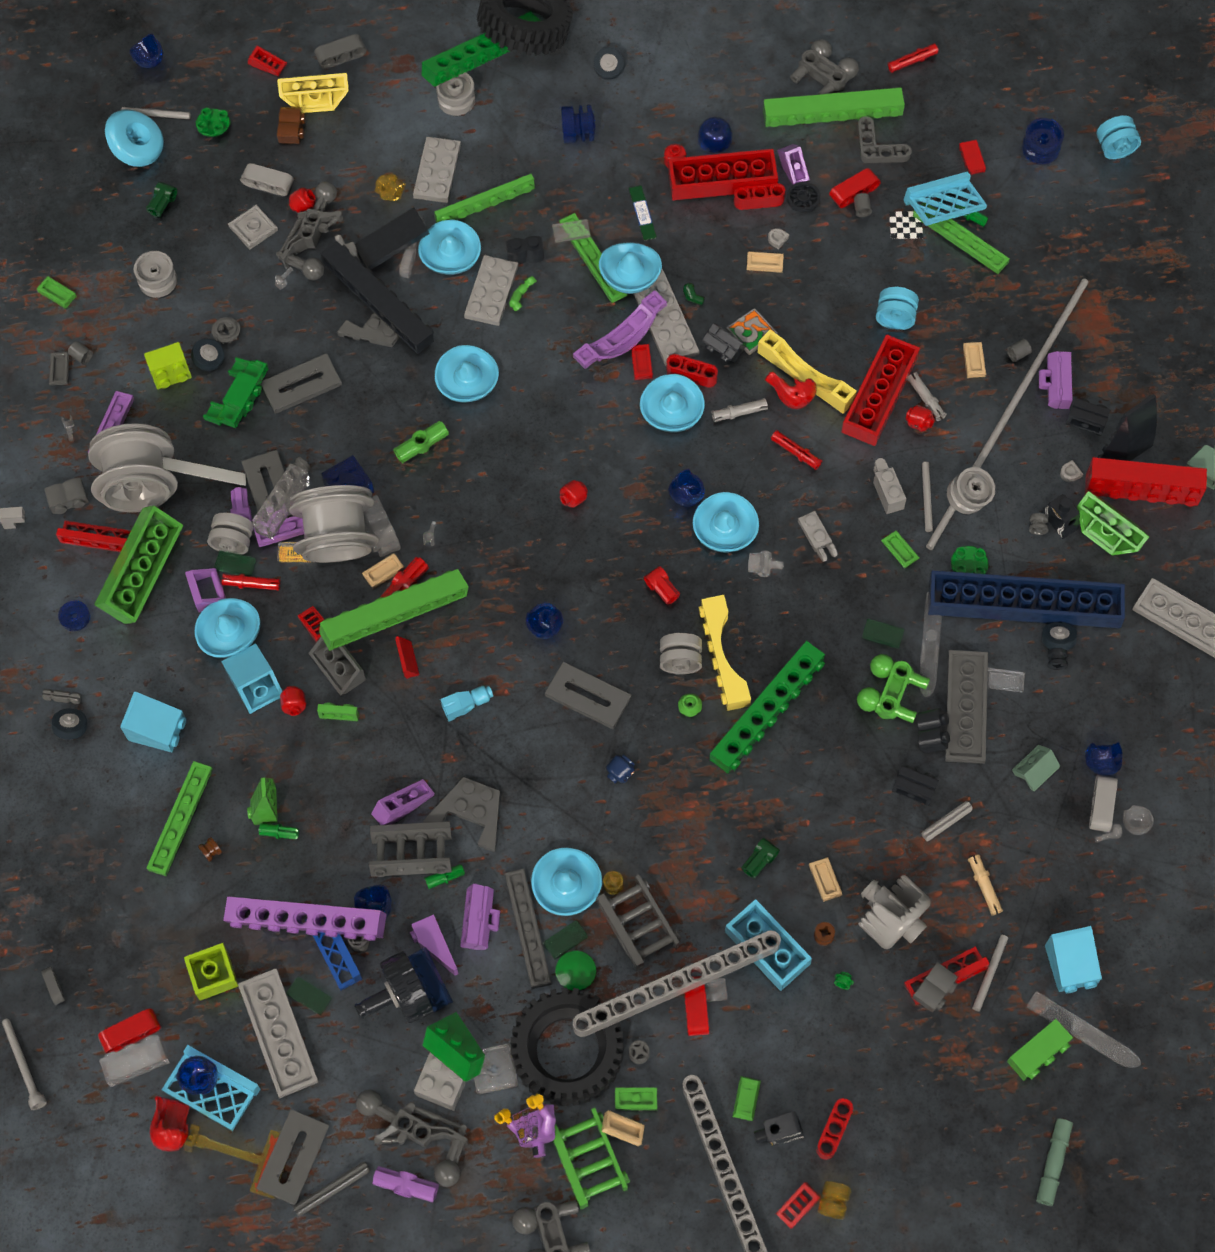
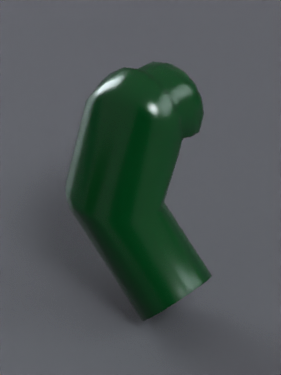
M685 284L683 292L686 300L702 306L705 297L696 294L694 284Z

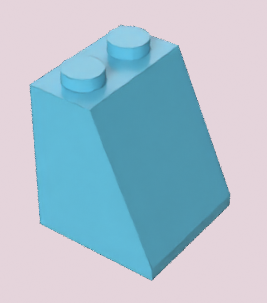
M256 643L240 653L221 661L250 714L280 698L282 693L281 687Z
M134 692L120 727L128 741L173 752L174 747H177L179 743V733L186 725V718L182 710Z
M1088 926L1051 934L1045 944V949L1058 992L1065 991L1068 994L1077 991V988L1085 987V989L1097 987L1102 977L1092 927Z

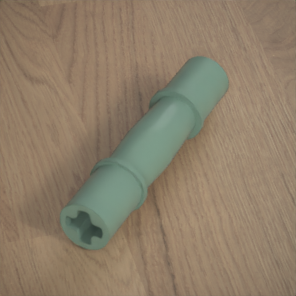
M1065 1119L1056 1120L1053 1135L1050 1139L1051 1147L1046 1159L1044 1175L1040 1179L1041 1183L1036 1201L1047 1206H1053L1057 1187L1060 1184L1058 1180L1064 1163L1066 1147H1069L1073 1123Z

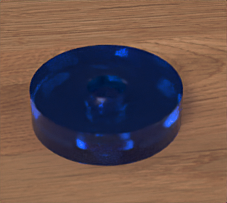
M69 601L60 608L58 619L66 630L79 631L89 623L90 612L83 602ZM73 614H77L75 618H71Z

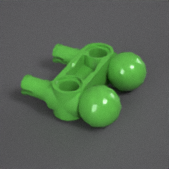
M886 654L875 656L870 663L873 675L878 678L888 677L881 695L875 688L867 687L862 689L857 695L859 707L864 711H875L882 719L898 717L913 723L917 712L902 707L900 704L901 698L909 683L926 690L930 678L914 673L913 668L905 661L894 662ZM896 671H902L905 676L898 675ZM883 704L890 705L892 709L884 708Z

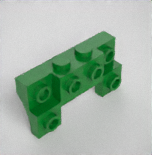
M236 357V362L232 369L228 371L229 375L235 377L223 399L224 405L211 401L208 412L203 415L204 420L220 426L223 423L236 428L242 416L246 417L248 411L252 410L255 398L261 394V382L268 371L267 363L259 360L248 361Z

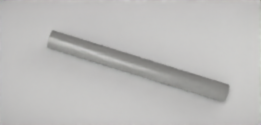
M122 107L121 109L138 111L146 116L179 119L191 118L190 112Z
M923 462L925 531L932 532L929 462Z
M1000 935L990 965L972 1007L975 1011L981 1010L1008 940V937L1005 935Z

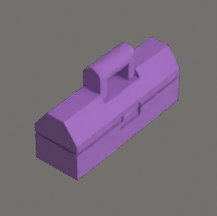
M1056 351L1049 353L1047 356V370H1039V388L1048 389V406L1054 409H1058V407L1059 409H1069L1072 403L1071 352ZM1046 377H1050V383H1046Z
M472 884L467 888L460 947L486 950L488 948L489 931H498L500 911L492 909L494 889L477 884ZM489 915H492L491 925L488 924Z

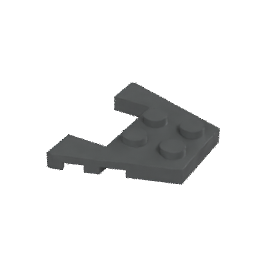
M375 313L372 314L362 328L346 320L337 331L340 337L348 336L353 337L354 340H368L370 343L393 347L400 338Z
M463 777L424 819L423 823L444 822L449 813L483 826L485 828L478 841V846L495 852L500 791Z

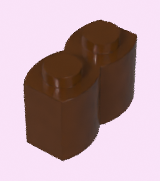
M280 108L277 129L279 143L300 144L301 138H304L302 124L306 122V115L302 112V108Z

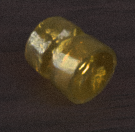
M825 1181L822 1191L824 1198L820 1199L817 1212L827 1217L844 1219L847 1209L845 1202L849 1201L851 1188L836 1182Z

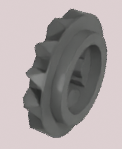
M230 317L218 319L212 326V336L222 344L224 342L231 344V341L237 340L240 334V325L235 319ZM224 326L229 330L228 335L224 333Z

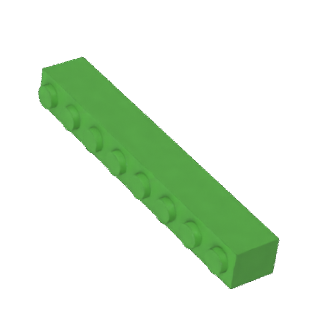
M902 88L764 99L763 114L765 127L792 126L795 124L859 120L865 116L870 118L896 117L903 115L905 104Z
M458 569L447 571L443 575L436 578L431 577L423 583L413 584L408 589L395 591L392 595L385 598L380 597L372 603L362 604L354 610L344 611L333 618H326L320 623L319 633L330 651L467 597L469 586Z

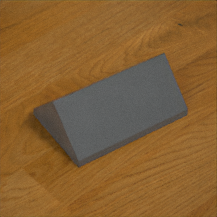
M320 637L308 653L340 696H344L366 681L363 669L344 645L329 651L324 640Z

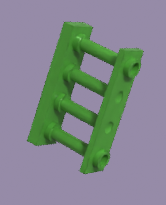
M596 1108L591 1109L593 1118L564 1130L562 1128L558 1129L555 1124V1139L553 1142L580 1210L588 1207L587 1200H590L591 1196L620 1184L623 1191L628 1190L627 1184L630 1183L626 1172H621L606 1133L601 1132L604 1118L601 1112L597 1113ZM597 1125L601 1137L573 1149H566L563 1141L567 1140V1137ZM605 1145L609 1157L578 1169L577 1167L574 1169L571 1162L575 1160L574 1157ZM613 1164L617 1174L616 1177L588 1189L581 1187L579 1181L582 1180V1177Z

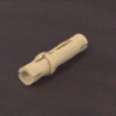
M975 855L977 864L973 857L968 859L975 874L974 879L978 881L990 914L996 915L994 906L999 914L1003 912V909L988 877L990 874L985 870L980 858L981 856Z

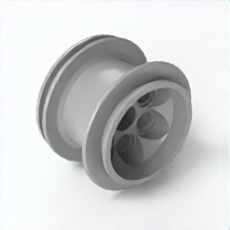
M146 424L117 425L95 435L89 445L88 458L95 468L102 471V474L91 485L92 495L108 508L120 512H141L144 507L153 505L159 507L175 493L178 486L176 477L163 468V457L172 459L174 455V447L170 436L162 429Z
M335 485L309 489L290 498L291 507L289 508V513L302 518L304 539L297 542L293 546V550L301 554L304 560L317 563L342 562L368 555L371 552V548L379 542V538L376 535L366 533L363 512L369 510L375 504L372 498V491L361 486Z

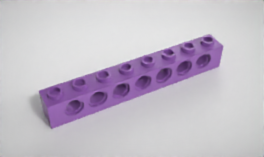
M227 897L223 921L230 923V927L242 928V925H247L249 929L261 930V927H268V930L273 932L287 929L288 933L299 934L300 930L306 931L308 935H318V932L325 933V936L337 937V934H343L344 938L356 939L357 936H364V940L376 941V938H383L386 913L380 910ZM250 910L249 917L245 919V913ZM269 911V917L264 920V914ZM288 913V919L283 922V916ZM307 915V921L302 924V917ZM326 917V923L321 926V919ZM345 918L346 923L340 928V921ZM365 920V926L359 929V923Z

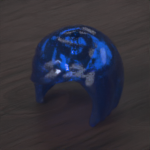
M151 33L130 48V55L140 67L153 68L162 61L163 49L160 42Z
M688 468L680 471L669 485L668 493L678 505L691 507L701 501L705 494V487L702 480Z
M541 603L535 606L530 612H527L525 618L529 631L541 639H549L555 636L563 625L561 611L550 603Z
M1090 743L1085 753L1088 768L1099 775L1117 773L1121 769L1123 761L1120 743L1098 746Z
M375 885L365 887L356 892L354 897L355 908L380 910L386 913V918L390 914L392 901L387 886Z
M191 1056L185 1059L179 1066L176 1079L179 1086L187 1093L193 1095L208 1094L215 1088L218 1079V1069L211 1060L203 1056Z

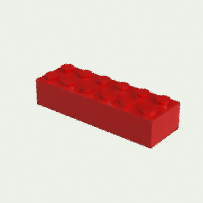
M773 149L668 159L672 200L734 195L738 187L778 183Z
M886 334L845 417L841 433L876 446L908 380V376L911 374L918 359L919 347Z
M1093 457L1086 473L1085 495L1090 491L1098 497L1105 496L1112 499L1125 498L1131 501L1145 500L1150 503L1165 502L1170 505L1185 504L1190 507L1198 506L1207 488V469Z

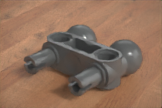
M819 39L813 42L811 50L803 53L802 59L798 63L799 67L790 75V78L794 83H798L808 74L824 85L817 95L832 94L833 92L837 93L844 90L849 79L857 75L859 65L855 59L847 57L840 60L837 66L828 60L832 53L831 44L827 40Z
M576 1200L559 1205L554 1203V1201L550 1203L543 1202L539 1206L533 1207V1209L521 1207L513 1214L512 1225L518 1233L530 1234L538 1228L544 1250L533 1249L529 1252H590L588 1242L569 1247L566 1244L560 1223L561 1217L579 1212ZM543 1210H548L551 1212L552 1217L545 1220L541 1217L540 1213Z

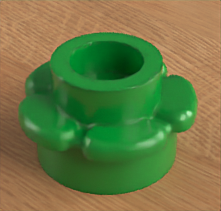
M840 972V974H835L834 984L841 989L848 990L854 984V981L849 973Z

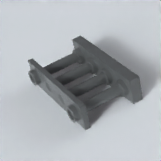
M450 822L370 826L372 844H377L376 861L369 862L371 877L431 873L444 874L452 872L450 857L445 858V840H452ZM425 841H437V858L425 859ZM405 842H417V859L405 860ZM385 843H397V860L385 861Z
M639 874L635 876L636 886L612 899L610 897L607 899L604 893L597 897L598 906L636 971L644 968L645 957L672 943L676 950L679 948V941L681 940L677 931L671 929L650 894V886L645 878L641 879ZM642 892L647 902L622 916L620 914L616 915L613 910L616 905ZM652 909L657 919L632 933L625 931L623 926H625L626 922ZM662 926L667 935L666 937L642 950L635 948L633 943H635L636 939Z

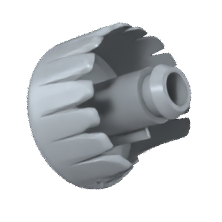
M902 875L901 879L896 881L898 885L894 884L891 887L894 893L885 886L880 887L877 884L879 881L873 880L861 893L862 898L865 897L869 900L867 904L872 907V910L865 914V918H861V922L859 921L858 925L884 949L893 947L902 936L911 944L927 927L919 917L930 907L931 899L906 875Z

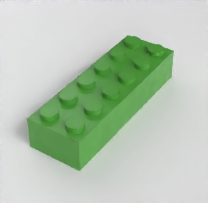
M154 505L142 508L94 605L124 624L135 623L183 525Z

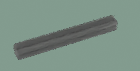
M360 1163L294 1205L297 1215L302 1216L368 1174L370 1168L367 1163Z

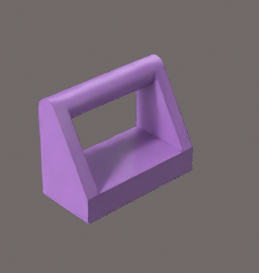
M216 568L185 572L198 612H202L211 603L226 599ZM211 576L218 598L202 599L197 581Z

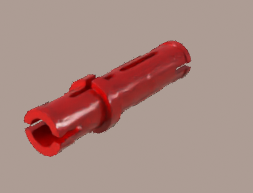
M935 43L922 49L918 48L911 54L888 62V69L893 73L918 61L923 62L926 58L938 54V48Z
M778 430L773 433L771 440L796 456L800 462H805L814 470L820 467L822 460L810 453L809 449H804Z
M223 573L222 578H224L222 579L223 586H238L239 589L249 587L280 590V579L245 576V574L230 575Z

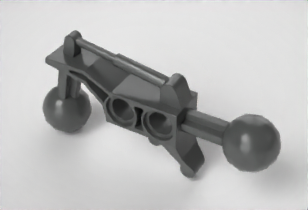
M327 181L317 185L315 188L317 202L314 209H307V211L297 214L298 219L288 234L287 240L281 250L276 253L278 259L282 260L285 269H288L290 265L302 270L304 276L309 280H317L323 276L324 264L318 258L304 260L296 255L307 248H316L321 233L328 232V227L337 221H343L341 211L324 212L326 205L333 202L337 196L336 187Z
M365 1090L358 1095L356 1099L358 1112L365 1116L376 1114L391 1123L385 1132L375 1136L374 1141L377 1145L398 1142L402 1145L409 1138L426 1148L435 1140L445 1138L452 1140L446 1160L437 1164L434 1170V1177L437 1183L443 1187H450L458 1182L461 1175L458 1161L464 1145L468 1146L469 1143L468 1139L464 1137L467 1131L466 1125H460L442 1118L440 1115L415 1106L414 1103L407 1104L397 1112L384 1105L380 1094L374 1090ZM417 1113L459 1128V1132L457 1133L448 1127L430 1126L414 1117L413 1114ZM403 1119L410 1121L409 1126L406 1128L399 1127V1123ZM420 1130H427L428 1134L425 1138L420 1139L417 1137V1133Z

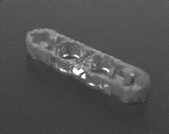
M420 240L405 249L400 265V277L410 278Z

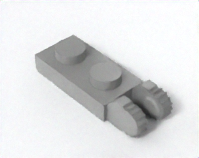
M815 511L798 518L800 527L822 562L827 560V555L823 550L825 547L828 548L833 557L838 555L831 538Z

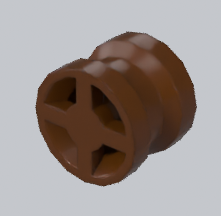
M212 837L208 838L205 844L198 846L209 862L213 860L215 855L222 853Z
M828 922L819 923L814 932L816 943L821 946H827L832 943L835 936L833 925Z

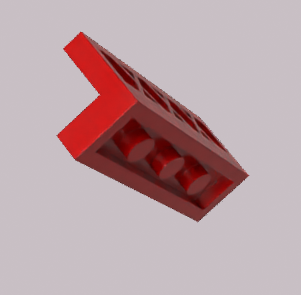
M65 520L63 528L57 529L56 536L60 543L121 552L127 540L123 537L129 536L131 531ZM74 527L77 528L78 531L68 530V528ZM89 530H93L96 532V534L87 532ZM107 533H113V535H114L115 537H113V536H107V535H105V534H107Z
M976 946L941 964L946 969L951 964L961 966L959 971L953 973L958 976L955 981L958 984L987 970L990 965L986 957H981ZM974 954L977 961L970 965L964 964L966 957ZM932 969L904 982L912 999L916 992H914L911 984L915 982L923 983L924 980L922 979L927 977ZM913 999L915 1005L920 1004V1003H918L916 1000Z

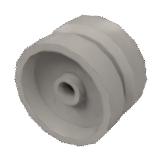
M466 72L436 86L440 109L449 115L460 116L466 114L475 105L474 82L472 77Z
M149 251L142 254L136 260L134 274L141 291L145 295L153 298L163 297L175 289L177 274L167 254L160 251Z
M976 467L965 469L951 480L947 487L949 503L955 510L963 514L978 512L991 502L995 495L993 478L988 472Z
M233 513L215 514L211 524L212 530L209 532L207 540L208 545L226 554L242 555L247 553L250 545L249 538L252 536L254 529L253 523L249 519Z
M673 633L660 639V652L662 653L660 655V668L663 671L673 674H690L702 668V655L700 654L702 652V639L688 633Z

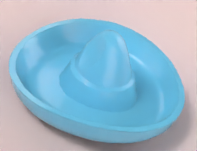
M120 110L113 113L106 122L105 136L108 146L119 160L131 166L142 167L158 159L163 150L164 138L160 128L151 118L138 111Z
M444 220L432 225L428 229L430 234L419 242L418 251L422 262L430 270L445 275L459 274L469 270L475 265L481 252V243L477 233L469 225L458 220Z
M620 243L607 248L601 254L599 269L603 279L610 287L622 293L633 294L648 289L656 282L662 269V262L659 254L648 246L638 243Z
M461 345L448 350L439 359L435 369V382L439 391L452 401L461 403L473 402L486 397L496 386L499 377L498 366L493 357L483 349L471 345Z
M678 374L663 375L654 379L645 388L640 399V410L645 420L654 428L666 432H681L693 427L700 420L705 407L704 397L700 388L691 379Z
M721 492L709 496L698 506L693 517V529L698 540L707 548L717 552H735L747 547L754 540L759 530V519L754 507L747 499L738 494Z
M226 598L211 603L203 609L195 624V638L198 646L204 653L215 658H229L240 653L254 642L259 633V614L250 603L240 599Z
M558 848L546 853L535 865L531 880L532 890L536 900L545 910L560 916H571L581 913L594 903L601 890L602 875L597 863L588 854L577 849Z

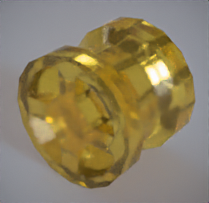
M617 871L606 873L603 878L604 890L612 895L621 892L623 889L622 875Z

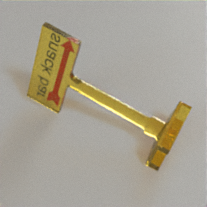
M191 1124L190 1134L194 1136L189 1135L188 1140L192 1142L185 1141V1151L192 1152L195 1146L202 1149L206 1147L256 1163L258 1168L250 1192L274 1199L273 1196L258 1191L256 1188L280 1132L270 1130L263 1154L259 1156L209 1140L207 1136L199 1134V1126Z

